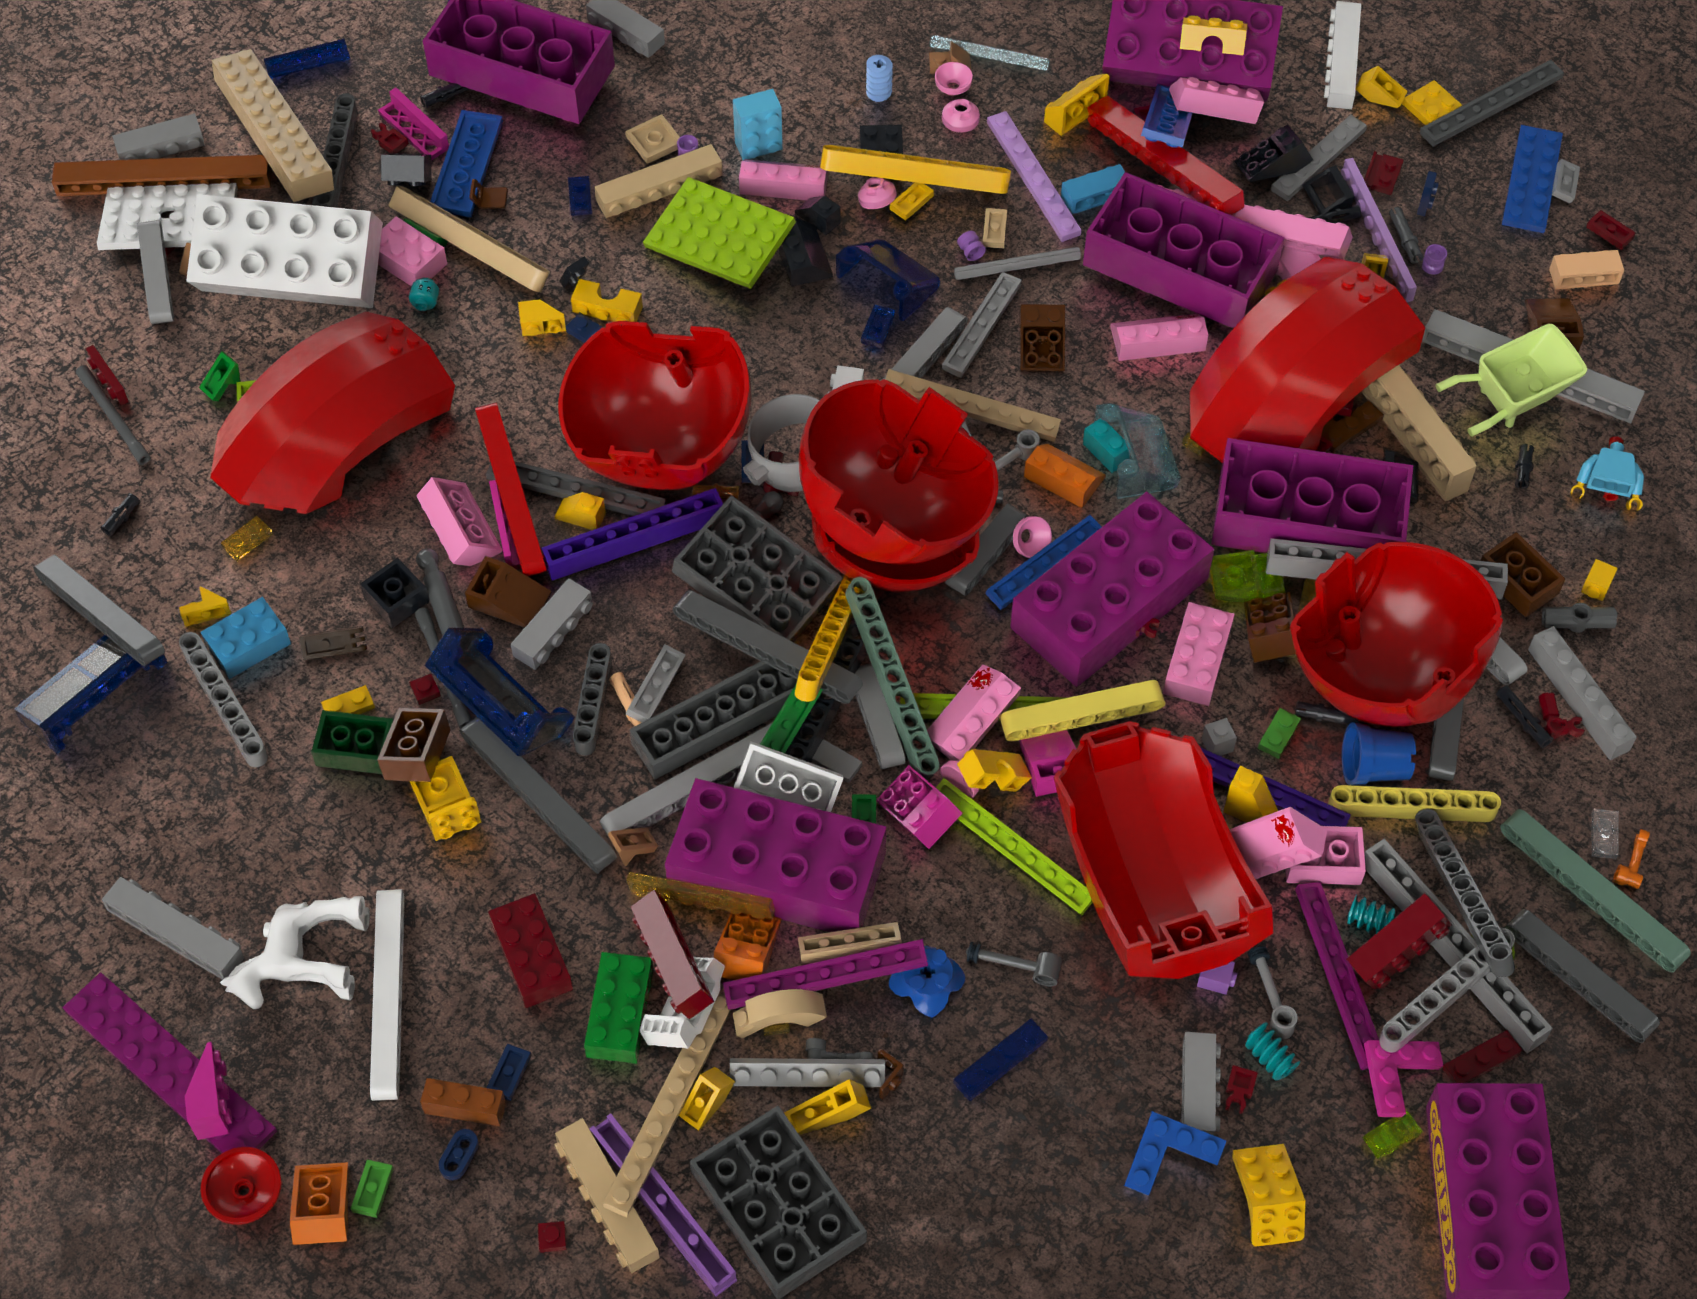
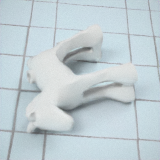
M354 896L353 898L341 897L333 900H315L310 906H308L307 902L297 905L283 904L279 906L271 922L264 924L263 935L267 937L264 952L236 966L229 976L220 982L221 985L227 986L226 992L235 994L252 1009L261 1008L264 1002L260 983L266 979L285 982L313 981L324 983L341 999L351 1001L355 990V980L350 975L349 966L302 959V936L318 923L328 920H344L356 929L367 931L370 911L368 907H365L364 897Z

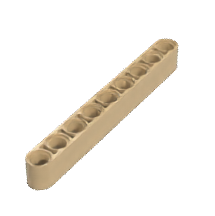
M399 185L396 186L388 205L390 208L525 287L536 292L542 291L549 276V270L410 189Z

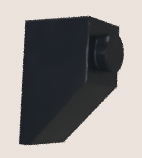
M825 195L809 198L795 210V214L806 222L815 225L816 229L824 235L829 234L841 223V207Z

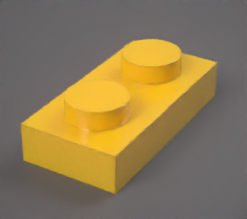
M915 182L890 204V210L906 221L934 197V190L923 183Z
M366 685L321 702L323 710L362 714L375 709Z

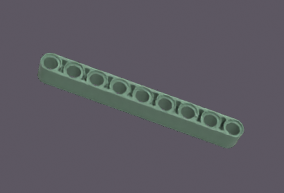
M856 577L846 589V599L910 766L926 780H929L939 769L938 757L872 586L867 579ZM853 587L860 588L863 594H857ZM862 609H868L872 616L864 615ZM874 630L878 632L880 638H874L870 634V631ZM879 652L885 653L888 656V660L881 659ZM887 674L894 675L897 682H891L887 678ZM896 696L902 697L905 700V704H899L896 701ZM904 719L912 720L914 727L907 726ZM913 741H919L922 744V749L914 747ZM921 763H927L931 767V771H925Z
M1517 809L1500 825L1501 832L1507 839L1664 970L1672 973L1675 972L1691 956L1689 947L1527 812Z

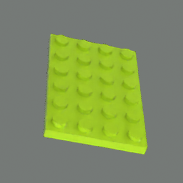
M688 177L651 229L643 244L648 249L751 289L796 221L790 215Z

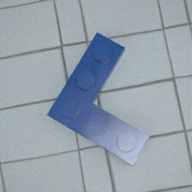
M1152 1111L1124 1186L1149 1196L1168 1146L1218 1166L1227 1141Z

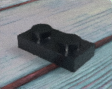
M585 256L566 268L559 280L564 288L568 285L572 287L577 285L578 280L582 279L581 277L587 273L585 270L589 262Z

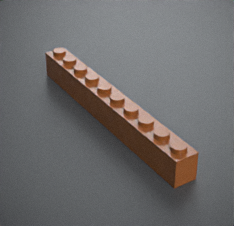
M263 155L54 162L52 185L57 196L107 194V189L113 187L180 184L187 186L203 183L207 185L236 183L237 189H262L271 187L272 168Z

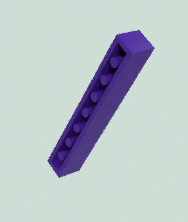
M714 488L542 547L545 566L553 581L701 530L723 505L717 489Z

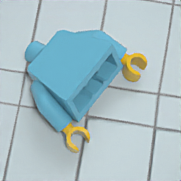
M1613 442L1610 445V449L1601 448L1599 454H1593L1582 464L1576 479L1578 483L1572 487L1570 494L1572 496L1573 490L1578 488L1582 491L1579 498L1581 499L1585 493L1584 484H1587L1586 488L1625 497H1630L1632 494V498L1626 502V508L1630 510L1632 501H1635L1638 511L1643 506L1639 495H1642L1644 474L1639 465L1635 463L1634 455L1623 452L1624 445L1622 443Z

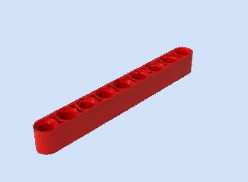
M497 402L476 407V415L522 572L526 576L547 571Z

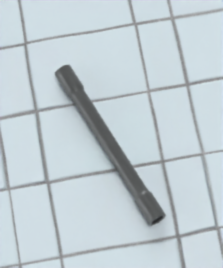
M86 365L78 367L76 370L77 376L84 386L88 388L116 428L138 464L144 465L148 463L151 459L150 455L136 439L101 389L90 369Z
M420 608L415 612L416 619L421 631L424 633L452 704L456 721L461 729L472 720L462 700L434 629L435 625L427 608Z

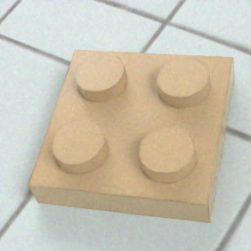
M662 114L626 131L627 139L647 164L678 150L677 141L680 136Z

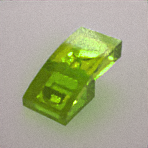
M1406 1111L1403 1117L1391 1118L1365 1134L1362 1138L1377 1159L1396 1151L1400 1145L1419 1137L1423 1131L1410 1113Z

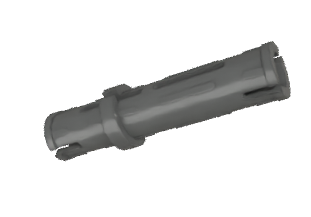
M1399 206L1394 207L1396 214L1391 209L1389 215L1402 240L1401 246L1407 251L1411 263H1419L1416 256H1418L1420 261L1424 258L1418 246L1419 241L1413 235L1402 208Z

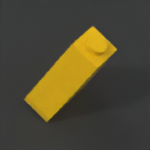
M1240 765L1230 784L1223 812L1246 823L1277 812L1278 809L1263 775Z

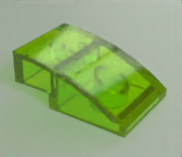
M1254 550L1213 556L1210 568L1214 598L1231 602H1246L1253 598H1265L1277 593H1285L1283 577L1266 574L1267 553L1255 554Z

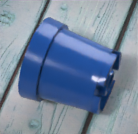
M1350 723L1345 731L1342 744V770L1346 783L1351 786H1357L1375 781L1410 780L1415 769V763L1411 762V754L1416 755L1413 735L1406 732L1370 728L1367 724Z

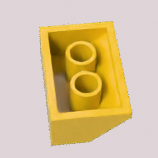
M1108 74L1090 76L1086 80L1080 81L1076 87L1063 93L1060 98L1050 102L1045 107L1044 122L1060 136L1067 133L1088 118V106L1107 96L1110 76Z

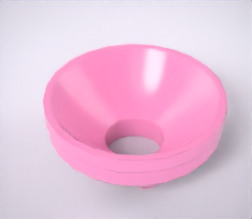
M947 62L939 66L935 72L936 86L948 95L962 94L971 87L972 71L962 63ZM950 83H956L959 85V87L956 89H951L947 85Z
M956 99L947 103L942 112L943 124L954 132L963 133L971 131L978 125L980 120L978 107L966 99ZM963 105L967 110L957 111L955 108Z
M874 177L866 180V183L858 192L860 205L867 209L885 207L892 203L897 196L896 188L892 182Z
M1030 516L1023 518L1016 525L1013 532V544L1016 551L1027 558H1031L1041 551L1052 540L1051 528L1046 520L1041 517ZM1028 529L1030 537L1028 541L1023 542L1021 534L1024 530Z
M951 760L945 763L940 768L942 778L948 780L973 799L978 793L979 788L968 787L957 765L959 761Z

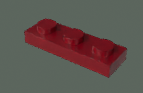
M91 345L85 348L88 355L86 362L91 370L96 369V376L101 385H107L106 391L112 400L116 399L120 406L128 403L124 388L95 346Z
M1508 1030L1447 1062L1443 1065L1442 1069L1452 1083H1470L1521 1054L1522 1050Z

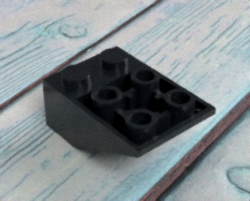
M1287 124L1276 130L1267 139L1260 141L1250 151L1243 153L1234 162L1247 179L1253 182L1296 173L1314 160L1304 143Z

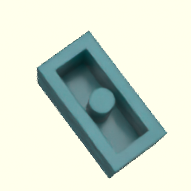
M1102 417L1084 429L1083 445L1111 473L1129 463L1132 446Z

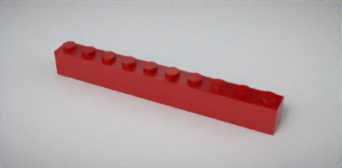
M1108 95L1087 107L1088 122L1092 127L1101 131L1106 137L1115 141L1118 146H1122L1131 155L1136 156L1145 165L1150 166L1159 175L1164 176L1198 202L1229 215H1233L1244 208V193L1241 188L1182 147H1170L1165 142L1158 140L1153 142L1141 136L1145 121Z

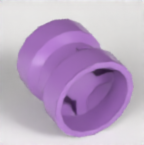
M683 135L678 139V156L698 149L696 137Z
M967 231L957 240V244L964 251L968 261H976L986 252L985 246L979 241L975 231Z
M1439 244L1428 246L1422 262L1423 270L1432 275L1441 273L1447 258V250Z

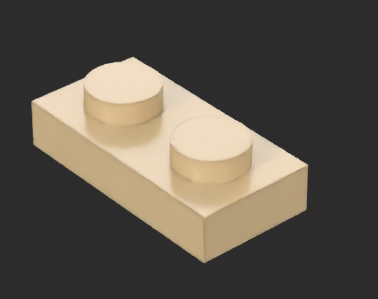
M986 208L983 245L985 247L1004 249L1007 210Z

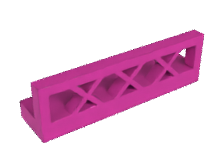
M395 87L389 91L391 102L378 109L379 115L394 129L408 138V142L421 154H431V161L446 152L449 148L447 134L399 89ZM394 108L399 112L398 115L387 114ZM410 122L411 127H401L400 123ZM413 133L423 134L424 138L414 139ZM426 145L436 146L437 149L429 153L426 150Z
M496 480L489 481L505 563L517 570L522 569L500 493L497 489Z

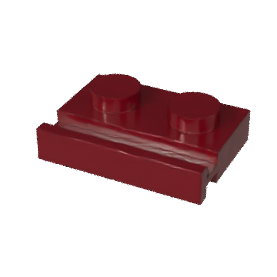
M1374 151L1364 177L1367 187H1371L1373 191L1392 195L1404 159L1383 154V156L1378 155Z

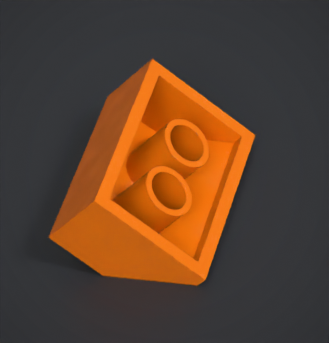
M1050 444L1037 446L1025 461L1024 478L1080 508L1084 507L1106 477V474Z

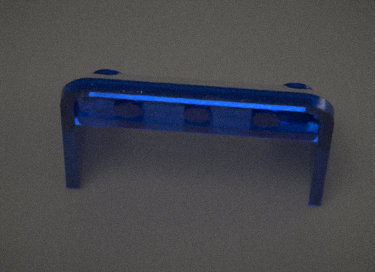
M882 239L846 246L836 254V276L838 278L845 275L855 264L864 258L897 281L893 287V295L899 300V319L901 321H904L940 286V279L936 274Z

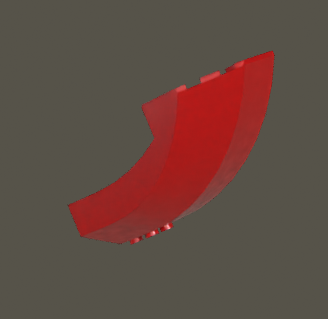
M1325 256L1284 281L1267 294L1242 318L1211 356L1189 393L1190 438L1221 463L1224 458L1227 438L1316 451L1319 447L1323 427L1339 410L1372 382L1419 352L1425 326L1398 289L1362 263Z
M365 311L331 325L303 340L281 356L252 384L232 409L217 433L210 478L241 505L250 506L251 502L264 504V508L283 511V507L297 509V513L308 514L341 498L345 474L377 448L399 434L450 411L455 384L429 344L396 318Z
M1132 721L1084 734L1080 739L1077 749H1073L1065 760V766L1054 775V782L1068 834L1086 887L1101 923L1128 975L1180 979L1227 965L1272 935V905L1253 876L1232 837L1214 795L1212 766L1195 738L1184 735L1183 738L1173 736L1171 731L1152 727L1151 730L1141 728L1139 723Z

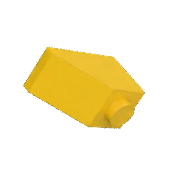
M1379 66L1362 73L1355 88L1369 102L1395 108L1401 106L1408 92Z
M1364 253L1361 263L1384 279L1388 258L1385 255Z
M584 492L563 498L554 517L556 520L590 530L597 529L606 515L604 498Z
M716 1067L700 1074L679 1116L698 1131L701 1130L724 1103L735 1081Z

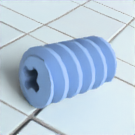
M873 55L866 61V95L872 101L882 102L887 100L892 94L893 64L886 56Z

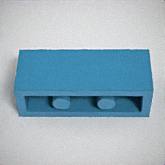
M1121 164L1075 179H1069L1062 182L1061 198L1071 214L1103 205L1125 171Z

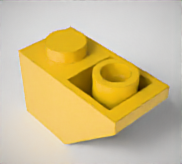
M540 299L518 302L522 336L566 331L564 314Z

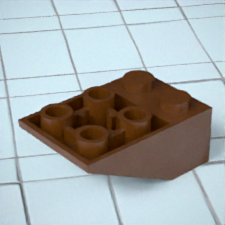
M1569 298L1525 299L1530 332L1546 324H1553L1566 336L1576 351L1579 352L1584 339L1581 318Z
M1021 304L1019 309L1020 371H1065V305Z
M485 556L466 589L465 596L468 608L525 628L547 603L552 592L509 564Z
M1277 593L1270 597L1253 598L1250 601L1244 602L1248 641L1254 663L1296 654L1290 630L1291 622L1295 617L1291 593Z

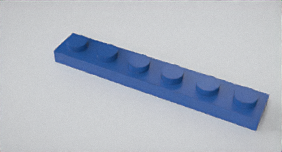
M1091 515L1087 516L988 588L986 595L1000 610L1004 609L1013 602L1015 596L1102 526Z

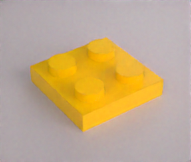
M1435 80L1406 96L1402 102V105L1424 125L1462 106L1459 101Z

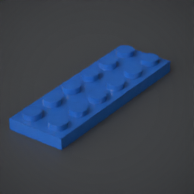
M1157 84L1141 136H1144L1149 141L1156 142L1158 140L1165 142L1170 147H1183L1192 112L1177 110L1169 91L1170 87Z
M461 110L430 202L453 215L472 217L475 204L469 198L472 179H476L481 185L483 184L503 123L502 116ZM477 188L475 189L476 198L478 196Z
M1526 125L1520 126L1501 225L1539 233L1545 232L1563 133Z

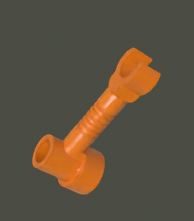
M1640 829L1639 834L1636 833L1629 867L1619 864L1613 876V883L1621 886L1625 884L1639 889L1643 875L1638 874V870L1650 832Z

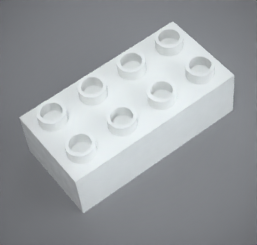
M197 194L187 282L205 292L373 308L383 222L374 213L365 210Z

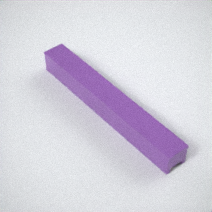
M610 1113L606 1116V1120L596 1127L592 1126L589 1129L601 1151L619 1173L634 1142ZM652 1167L638 1198L711 1292L717 1297L737 1281L736 1271L654 1167Z

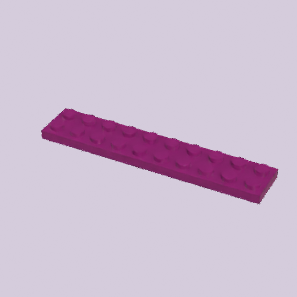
M100 972L62 1007L63 1010L187 1122L185 1094L200 1060ZM228 1086L230 1099L226 1100L227 1108H230L232 1114V1124H228L229 1134L206 1138V1140L221 1153L237 1147L260 1149L277 1132V1129Z

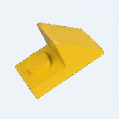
M201 586L199 588L202 601L191 602L179 607L185 627L231 615L226 598Z

